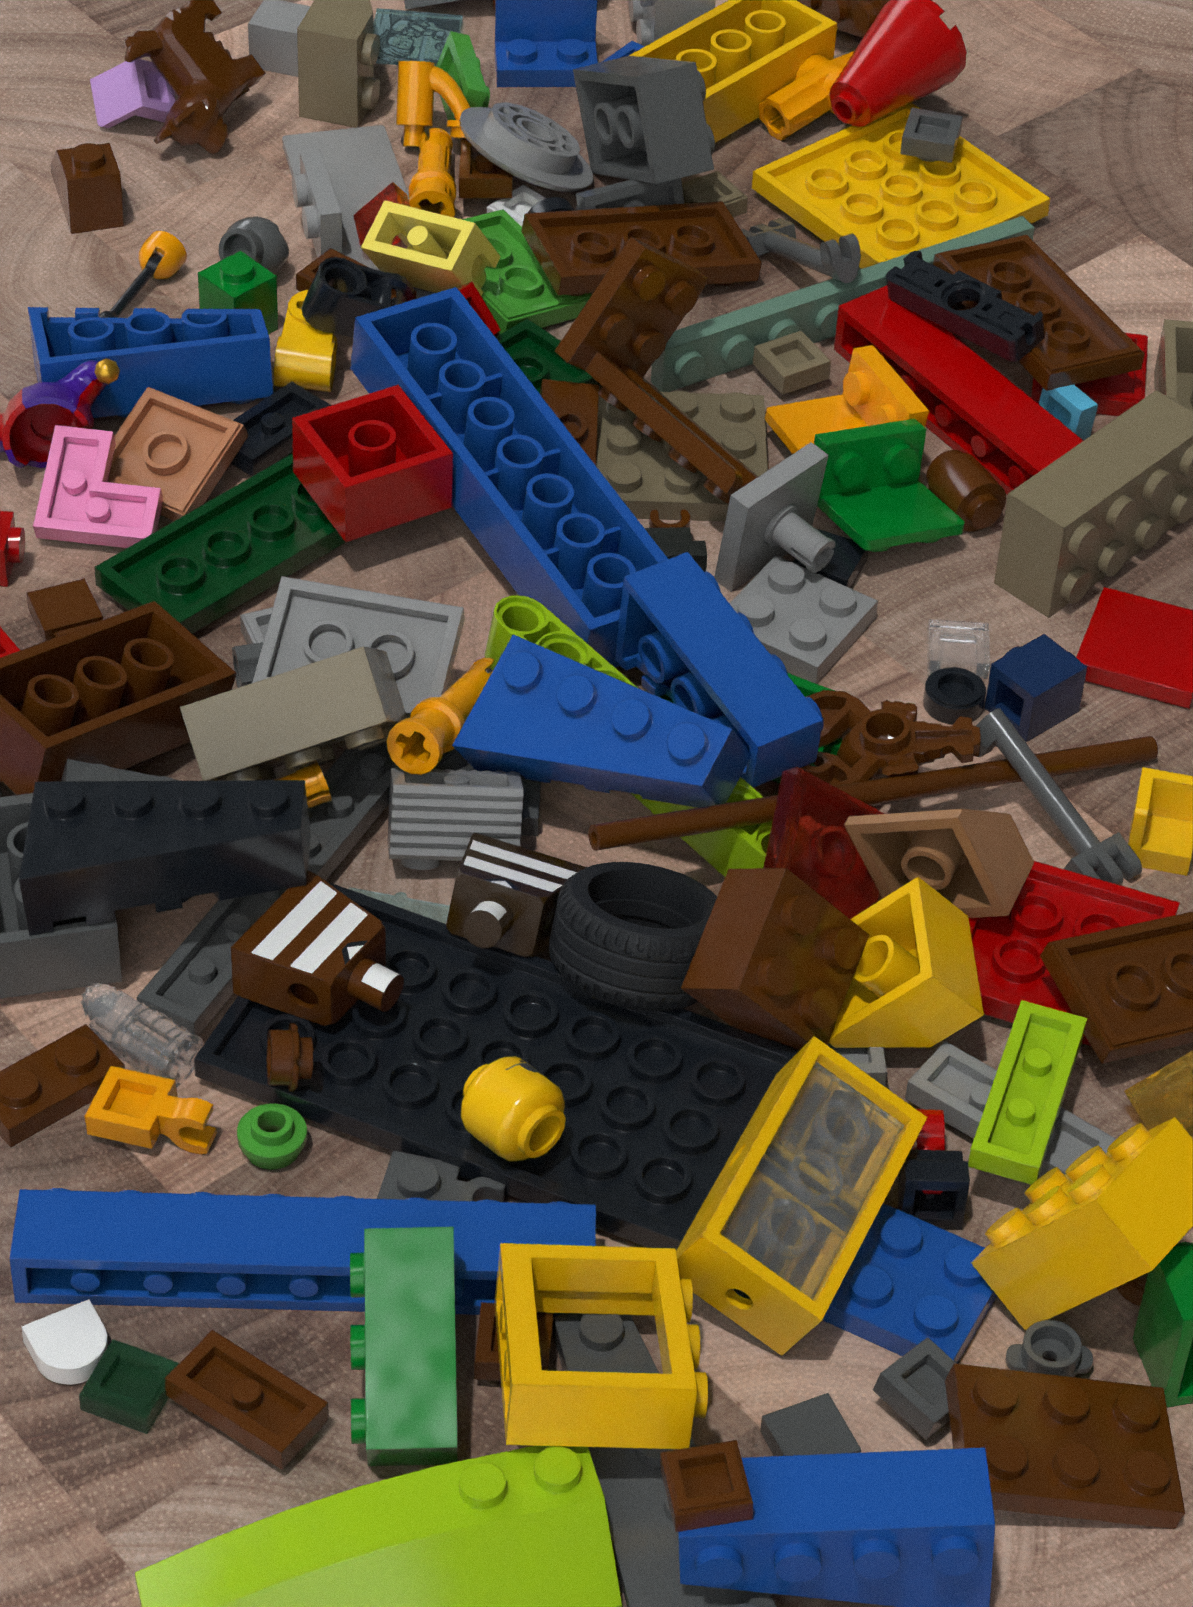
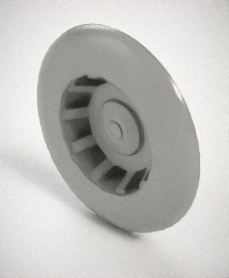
M507 102L496 103L492 108L471 107L461 113L460 126L469 143L486 159L511 175L536 186L561 192L580 191L586 189L592 183L593 172L585 159L579 154L581 149L578 141L565 128L545 115L527 107Z

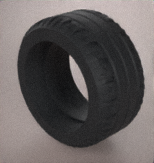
M608 862L589 866L569 877L559 892L549 939L551 960L562 976L574 987L606 1003L644 1011H670L691 1006L698 1001L682 990L681 986L717 896L700 882L676 871L659 866L635 862Z

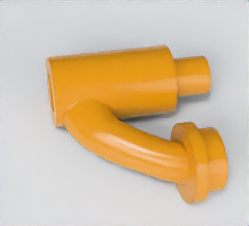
M398 61L396 125L404 126L403 146L419 147V140L425 132V127L433 126L434 92L442 96L454 114L455 120H447L446 127H450L451 138H466L460 126V116L465 109L471 107L457 82L446 71L435 66L433 62Z

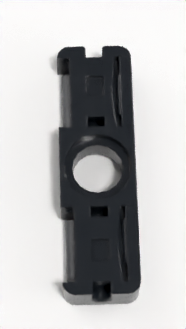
M913 251L903 259L904 267L902 269L895 266L886 273L888 295L891 301L1008 361L1016 362L1021 360L1045 338L1043 314L1041 311L1032 315L1002 300L1001 291L961 271H957L952 275L924 261L921 251ZM963 301L978 303L977 306L968 310H954L951 308L956 303Z

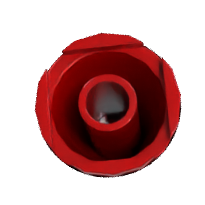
M890 0L883 6L830 88L831 107L839 120L855 127L866 126L951 84L964 70L967 51L962 34L956 25L949 30L939 17L945 11L937 3L931 0Z

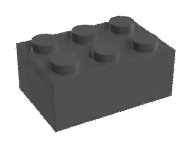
M625 56L573 69L590 168L593 173L660 184L714 170L712 154L715 150V140L713 132L705 119L703 101L706 97V87L701 73L697 70L696 62Z
M33 793L0 797V999L122 982L116 916L113 921L87 925L86 916L52 922L53 932L29 936L19 875Z

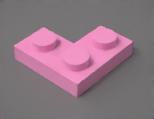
M55 425L33 524L36 538L128 548L157 531L163 503L161 488L108 482L116 445L113 431Z

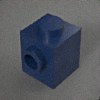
M1043 634L1021 647L1012 648L1002 658L991 663L984 708L988 712L1001 708L1024 741L1028 742L1079 712L1087 666L1046 634Z

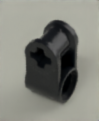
M327 258L321 262L301 307L302 315L315 329L353 338L355 317L411 301L414 297V289L405 277L397 273L383 272L358 265L345 258ZM394 289L396 297L391 299V290Z

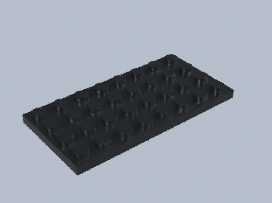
M328 882L381 920L386 928L385 967L402 975L404 978L402 992L394 1006L387 1012H382L358 999L336 1024L323 1026L238 996L194 1058L195 1076L267 1104L289 1106L299 1112L304 1118L386 1149L438 1159L460 1168V1177L468 1180L486 1177L505 1184V1194L529 1203L562 1201L570 1204L596 1205V1228L648 1248H674L677 1250L774 1077L800 1050L685 1009L644 1011L606 1003L574 987L562 976L551 961L537 956L524 957L495 947H476L467 938L451 934L446 929L445 923ZM290 1023L297 1024L300 1037H311L313 1043L311 1079H299L298 1087L294 1092H289V1086H269L266 1069L269 1030H289ZM516 1056L530 1064L561 1089L565 1100L564 1115L566 1121L561 1137L547 1153L537 1158L529 1157L526 1160L510 1162L495 1154L465 1129L461 1119V1105L464 1097V1085L474 1070L500 1058Z

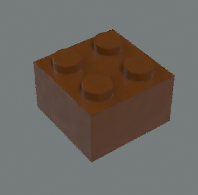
M787 868L728 869L681 989L732 1027L797 1050H801L813 1036L828 1045L869 934Z

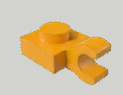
M110 1066L84 1116L88 1135L153 1149L159 1135L163 1134L185 1151L194 1154H207L217 1134L215 1127L206 1125L214 1110L213 1104L199 1098H179L176 1082L173 1079Z

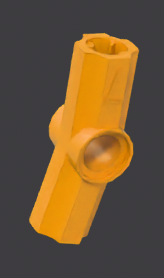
M854 51L831 60L819 54L808 57L801 64L793 82L759 103V119L767 127L769 135L782 141L828 111L834 114L829 97L830 88Z

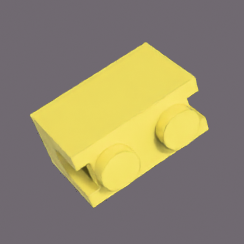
M385 200L361 246V249L380 271L397 273L405 277L412 284V287L434 293L454 287L459 288L473 282L482 296L483 291L481 288L486 281L484 269L486 266L496 268L501 257L476 223ZM396 235L408 246L407 249L391 245Z

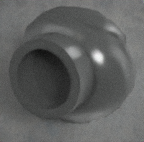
M258 216L246 217L236 221L228 228L219 243L220 260L242 251L275 275L289 258L288 243L279 231L278 225Z

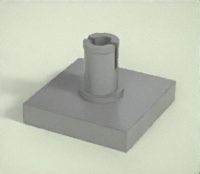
M810 442L731 494L714 576L717 582L732 592L756 576L775 555L782 558L789 553L804 564L812 573L820 571L827 565L833 556L834 551L832 549L835 548L836 543L813 527L828 460L827 453Z

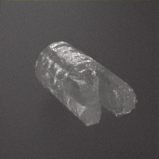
M99 982L98 984L91 983L90 987H85V993L81 994L83 998L81 1004L85 1016L88 1015L91 1020L89 1026L119 1059L126 1061L136 1070H141L142 1073L173 1079L176 1082V1087L181 1085L195 1069L194 1058L203 1046L200 1036L187 1030L186 1027L173 1021L164 1013L158 1012L150 1004L140 1003L123 991H117L116 987H111L109 984H101ZM176 1065V1066H178L179 1068H178L177 1070H175V1069L173 1068V1066Z

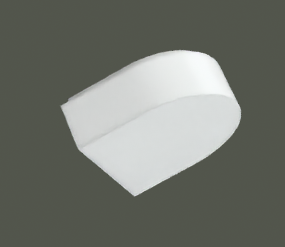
M90 1299L21 1326L23 1342L38 1370L43 1376L53 1382L66 1385L83 1383L99 1374L108 1360L107 1332Z

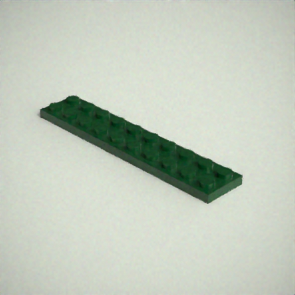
M529 319L496 336L497 340L539 394L542 379L599 385V390L602 387L585 370L573 366L555 352L561 340ZM292 453L95 566L96 586L127 610L155 601L193 634L279 583L282 576L289 577L346 542L293 473Z

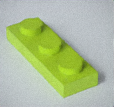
M1021 1000L970 1149L968 1167L1030 1185L1038 1179L1084 1037L1087 1018Z

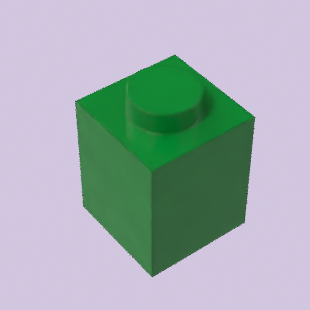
M242 251L228 256L198 272L199 309H261L268 334L278 330L277 276Z

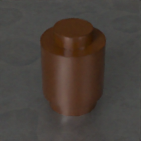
M949 450L937 456L928 467L926 473L928 489L965 521L964 531L975 532L993 525L999 519L1006 504L1005 490L973 455L962 453L959 450Z

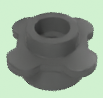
M1043 1320L1034 1323L1027 1329L1022 1344H1013L1007 1349L1005 1360L1009 1369L1015 1371L1074 1377L1077 1373L1083 1374L1091 1370L1093 1354L1087 1347L1082 1346L1079 1335L1072 1327L1056 1320ZM1043 1358H1051V1359L1055 1360V1362H1054V1361H1048V1360H1045V1359H1043Z

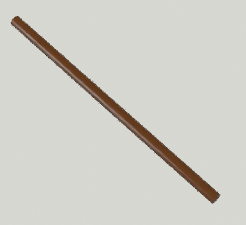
M1145 736L1035 755L1051 777L1152 761L1157 758L1158 745L1152 736ZM1007 759L592 824L589 827L588 837L592 849L598 851L1023 782V780Z

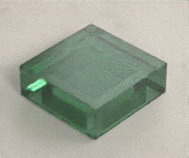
M113 1339L79 1394L80 1409L148 1434L169 1398L166 1396L165 1377L179 1363Z

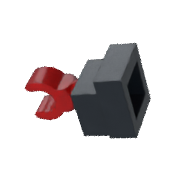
M917 1109L928 1118L900 1169L898 1210L941 1229H962L970 1185L968 1161H963L962 1151H945L943 1110Z

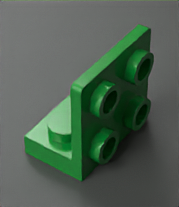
M916 419L815 434L814 444L828 454L817 507L863 550L883 552L893 546L915 542L934 543L940 540V538L963 534L965 521L919 481L927 429Z

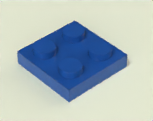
M883 1203L822 1320L900 1356L905 1355L928 1337L958 1364L997 1298L994 1291L971 1264L985 1247Z

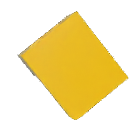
M1142 767L1128 837V845L1140 859L1142 868L1184 876L1188 875L1193 850V776Z

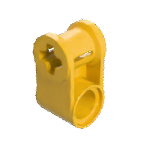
M308 290L301 291L292 296L288 302L282 335L278 337L274 361V386L284 387L290 382H294L306 390L331 392L338 350L337 338L334 333H326L315 329L305 320L301 307Z

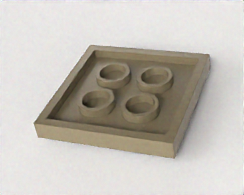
M687 391L661 392L758 477L768 471L764 395H747L738 392L729 394L689 393ZM599 395L596 467L637 519H650V512L658 510L659 519L680 520L681 510L685 509L691 516L690 520L726 521L729 504L714 496L703 486L707 477L698 470L696 473H693L680 466L667 454L672 447L664 439L661 442H657L642 433L632 424L636 415L628 409L626 412H623L609 404Z

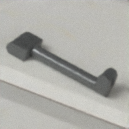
M782 218L769 221L768 226L758 224L752 226L750 231L741 230L757 256L772 252L844 283L852 282L857 276L861 253L859 241L854 234L840 237L839 245L832 239L822 242L820 248L796 239L795 224Z
M1001 708L990 712L976 725V727L980 728L981 734L979 757L991 752L994 747H998L1078 854L1071 858L1064 867L1065 870L1117 885L1123 883V878L1130 880L1142 872L1140 859L1119 832L1102 842L1098 840Z

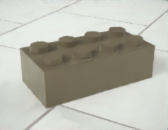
M1156 390L1008 493L994 584L1049 618L1067 604L1078 602L1090 587L1105 576L1115 575L1124 563L1142 549L1148 550L1153 547L1161 535L1178 523L1187 522L1193 516V411Z

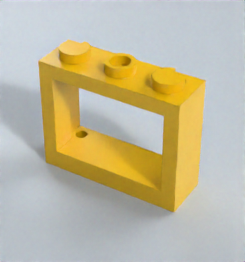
M500 1243L494 1304L506 1445L650 1449L689 1448L693 1418H705L708 1381L706 1372L694 1371L699 1366L700 1330L697 1324H687L690 1323L692 1317L693 1287L691 1279L680 1278L676 1249ZM536 1312L655 1316L663 1374L542 1370Z

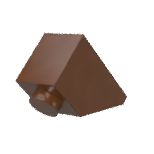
M85 143L75 148L56 150L50 164L51 174L71 234L124 227L121 174L110 143L97 145Z

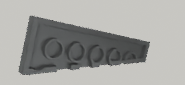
M564 1313L554 1317L553 1337L562 1371L660 1374L631 1315ZM692 1437L690 1439L689 1448L696 1447ZM588 1447L605 1498L619 1589L621 1593H624L627 1607H777L770 1593L680 1584L678 1532H675L660 1466V1452L678 1449Z

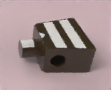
M474 833L470 838L458 868L446 929L451 934L467 938L471 944L479 948L495 947L524 957H536L549 948V939L558 895L563 884L573 874L587 867Z

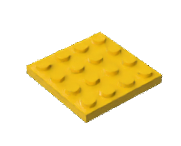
M913 103L866 126H850L754 170L752 176L753 190L824 242L834 239L839 245L840 237L854 234L860 245L861 259L859 267L861 269L1021 216L1032 224L1048 216L1051 199L961 136L959 137L952 163L944 161L929 162L915 156L900 154L902 136L911 108L920 109Z

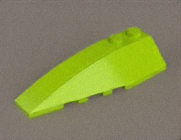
M530 1446L438 1465L362 1485L282 1511L232 1530L135 1572V1581L141 1607H622L605 1498L588 1447Z

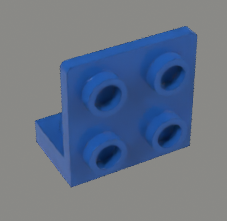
M495 0L494 56L497 87H576L573 69L598 63L596 50L597 0Z

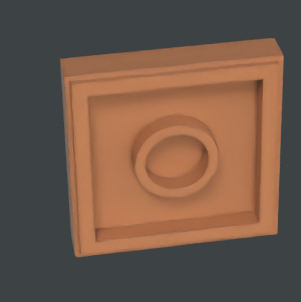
M147 387L114 436L116 445L108 482L161 488L163 503L160 515L175 521L205 503L248 438V433L245 426L241 423Z

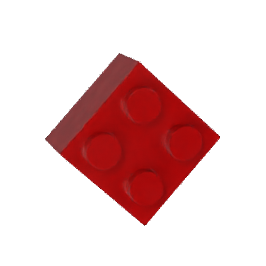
M399 385L292 418L293 473L345 542L452 508L453 453Z

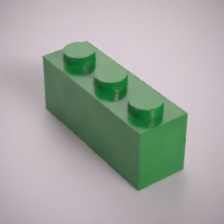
M454 1227L364 1229V1252L350 1253L351 1297H365V1325H351L350 1328L351 1370H365L366 1398H351L352 1444H366L368 1466L443 1465L457 1462Z

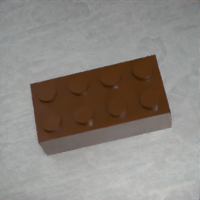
M155 601L1 657L0 780L16 795L29 794L34 792L35 782L62 781L67 759L91 764H103L124 770L187 744L191 741L180 707L232 690L237 673Z

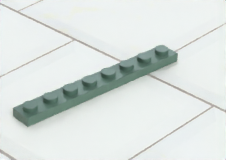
M1021 216L918 251L922 252L924 261L933 265L934 255L941 252L1028 235L1033 240L1035 227ZM908 254L860 269L857 272L856 278L850 283H844L833 278L675 330L661 356L652 364L651 383L660 392H671L753 364L754 346L798 331H802L813 343L834 337L836 334L838 306L886 286V273L895 266L902 269L904 267L903 259Z

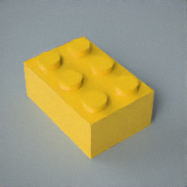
M1176 1117L1150 1130H1147L1142 1123L1136 1124L1120 1135L1108 1147V1152L1105 1153L1097 1145L1082 1154L1066 1169V1174H1063L1058 1167L1051 1169L1025 1191L1024 1194L1031 1202L1022 1211L1019 1207L1012 1209L999 1218L985 1232L986 1237L991 1243L971 1264L1024 1330H1027L1036 1322L1048 1320L1152 1271L1193 1227V1138Z

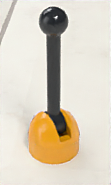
M153 232L142 244L139 251V264L142 272L110 311L100 313V318H118L152 276L154 279H168L176 274L187 259L186 249L183 244L168 232Z

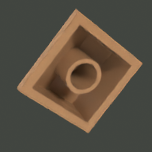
M971 809L935 810L849 816L844 824L882 898H885L916 877H920L968 915V918L1008 916L1034 864V860L1011 814Z

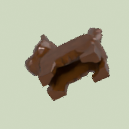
M190 0L183 7L169 12L152 30L137 31L133 36H128L125 39L127 47L125 61L131 63L135 60L149 57L178 96V99L174 102L166 116L163 127L154 139L156 144L171 138L180 145L197 144L208 153L217 154L224 146L229 135L228 127L224 123L222 116L227 112L233 101L250 91L249 88L257 84L266 74L252 54L232 59L229 50L224 49L220 40L216 42L212 32H205L206 19L213 21L222 14L214 0Z

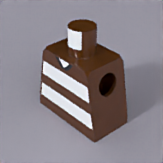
M309 870L306 885L288 888L231 946L234 994L323 1026L336 1024L358 999L382 1012H387L397 1002L404 985L402 975L385 967L386 928L381 920Z

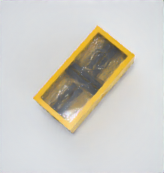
M813 1036L774 1077L676 1250L680 1278L691 1279L694 1294L778 1354L784 1355L824 1318L928 1117Z

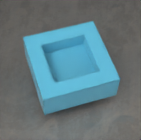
M1074 384L1049 391L1042 388L1039 405L1060 420L1083 441L1090 437L1098 404Z

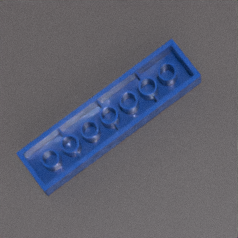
M457 287L355 317L350 369L369 394L399 385L452 451V506L517 594L533 598L544 605L614 667L620 666L614 659L624 576L667 560L668 558Z

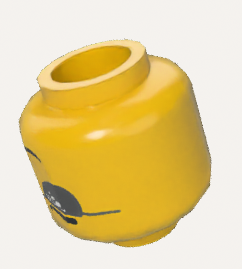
M516 1056L503 1057L489 1064L482 1065L471 1073L464 1085L461 1119L465 1129L503 1159L511 1162L526 1160L529 1157H540L547 1153L561 1137L566 1121L564 1115L565 1100L561 1089L521 1058Z

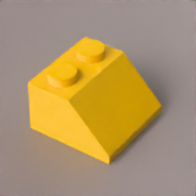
M916 877L850 919L866 931L869 937L828 1042L835 1048L932 1047L984 1016L968 915L920 877Z

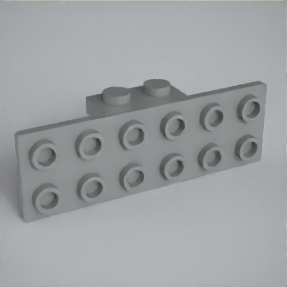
M383 125L283 136V150L292 175V191L295 206L302 207L304 234L306 239H312L317 257L332 248L369 268L379 270L361 249V246L384 200L407 206L410 199L385 127ZM397 235L391 245L406 249L408 247ZM413 287L417 291L416 299L434 294V292Z

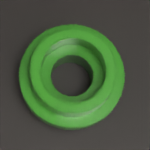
M264 1104L249 1110L240 1119L237 1127V1141L241 1151L255 1166L267 1170L281 1169L292 1164L303 1150L307 1141V1126L304 1118L295 1109L282 1104Z

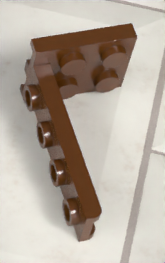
M631 236L555 349V352L567 363L585 370L600 383L602 387L598 394L605 401L623 412H626L628 409L636 415L632 424L638 430L657 442H661L664 439L672 447L667 453L668 456L690 472L696 473L698 470L707 477L703 486L714 496L729 504L731 494L758 476L643 378L654 361L661 356L667 342L685 315L693 309L698 296L709 282V279L696 268Z

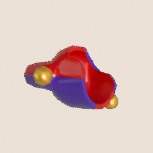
M107 358L99 362L89 360L79 365L57 382H38L22 388L10 399L5 412L0 414V452H6L9 461L18 468L22 469L25 466L46 468L55 425L93 429L94 418L91 413V407L107 384L118 379L120 369L117 363Z

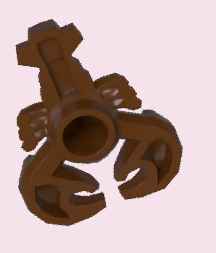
M823 690L807 696L815 701L823 717L824 726L821 731L818 748L826 747L843 736L845 737L836 755L817 752L816 761L813 763L815 766L808 764L792 771L800 791L869 781L874 777L882 775L888 778L918 773L919 766L944 758L945 755L950 753L961 763L972 762L974 756L979 757L980 728L972 725V718L960 716L952 726L916 721L917 706L900 701L890 702L886 700L881 702L882 709L870 711L860 699L845 691Z

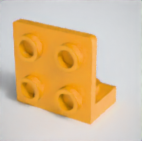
M873 345L853 348L848 373L843 380L842 395L771 406L766 409L764 419L789 451L794 454L810 442L814 444L815 434L908 419H916L925 427L929 410Z

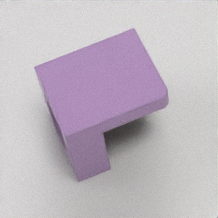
M138 59L131 63L125 61L90 79L97 123L100 127L111 128L135 115L165 122L170 108L176 101L174 90L154 64L147 60Z

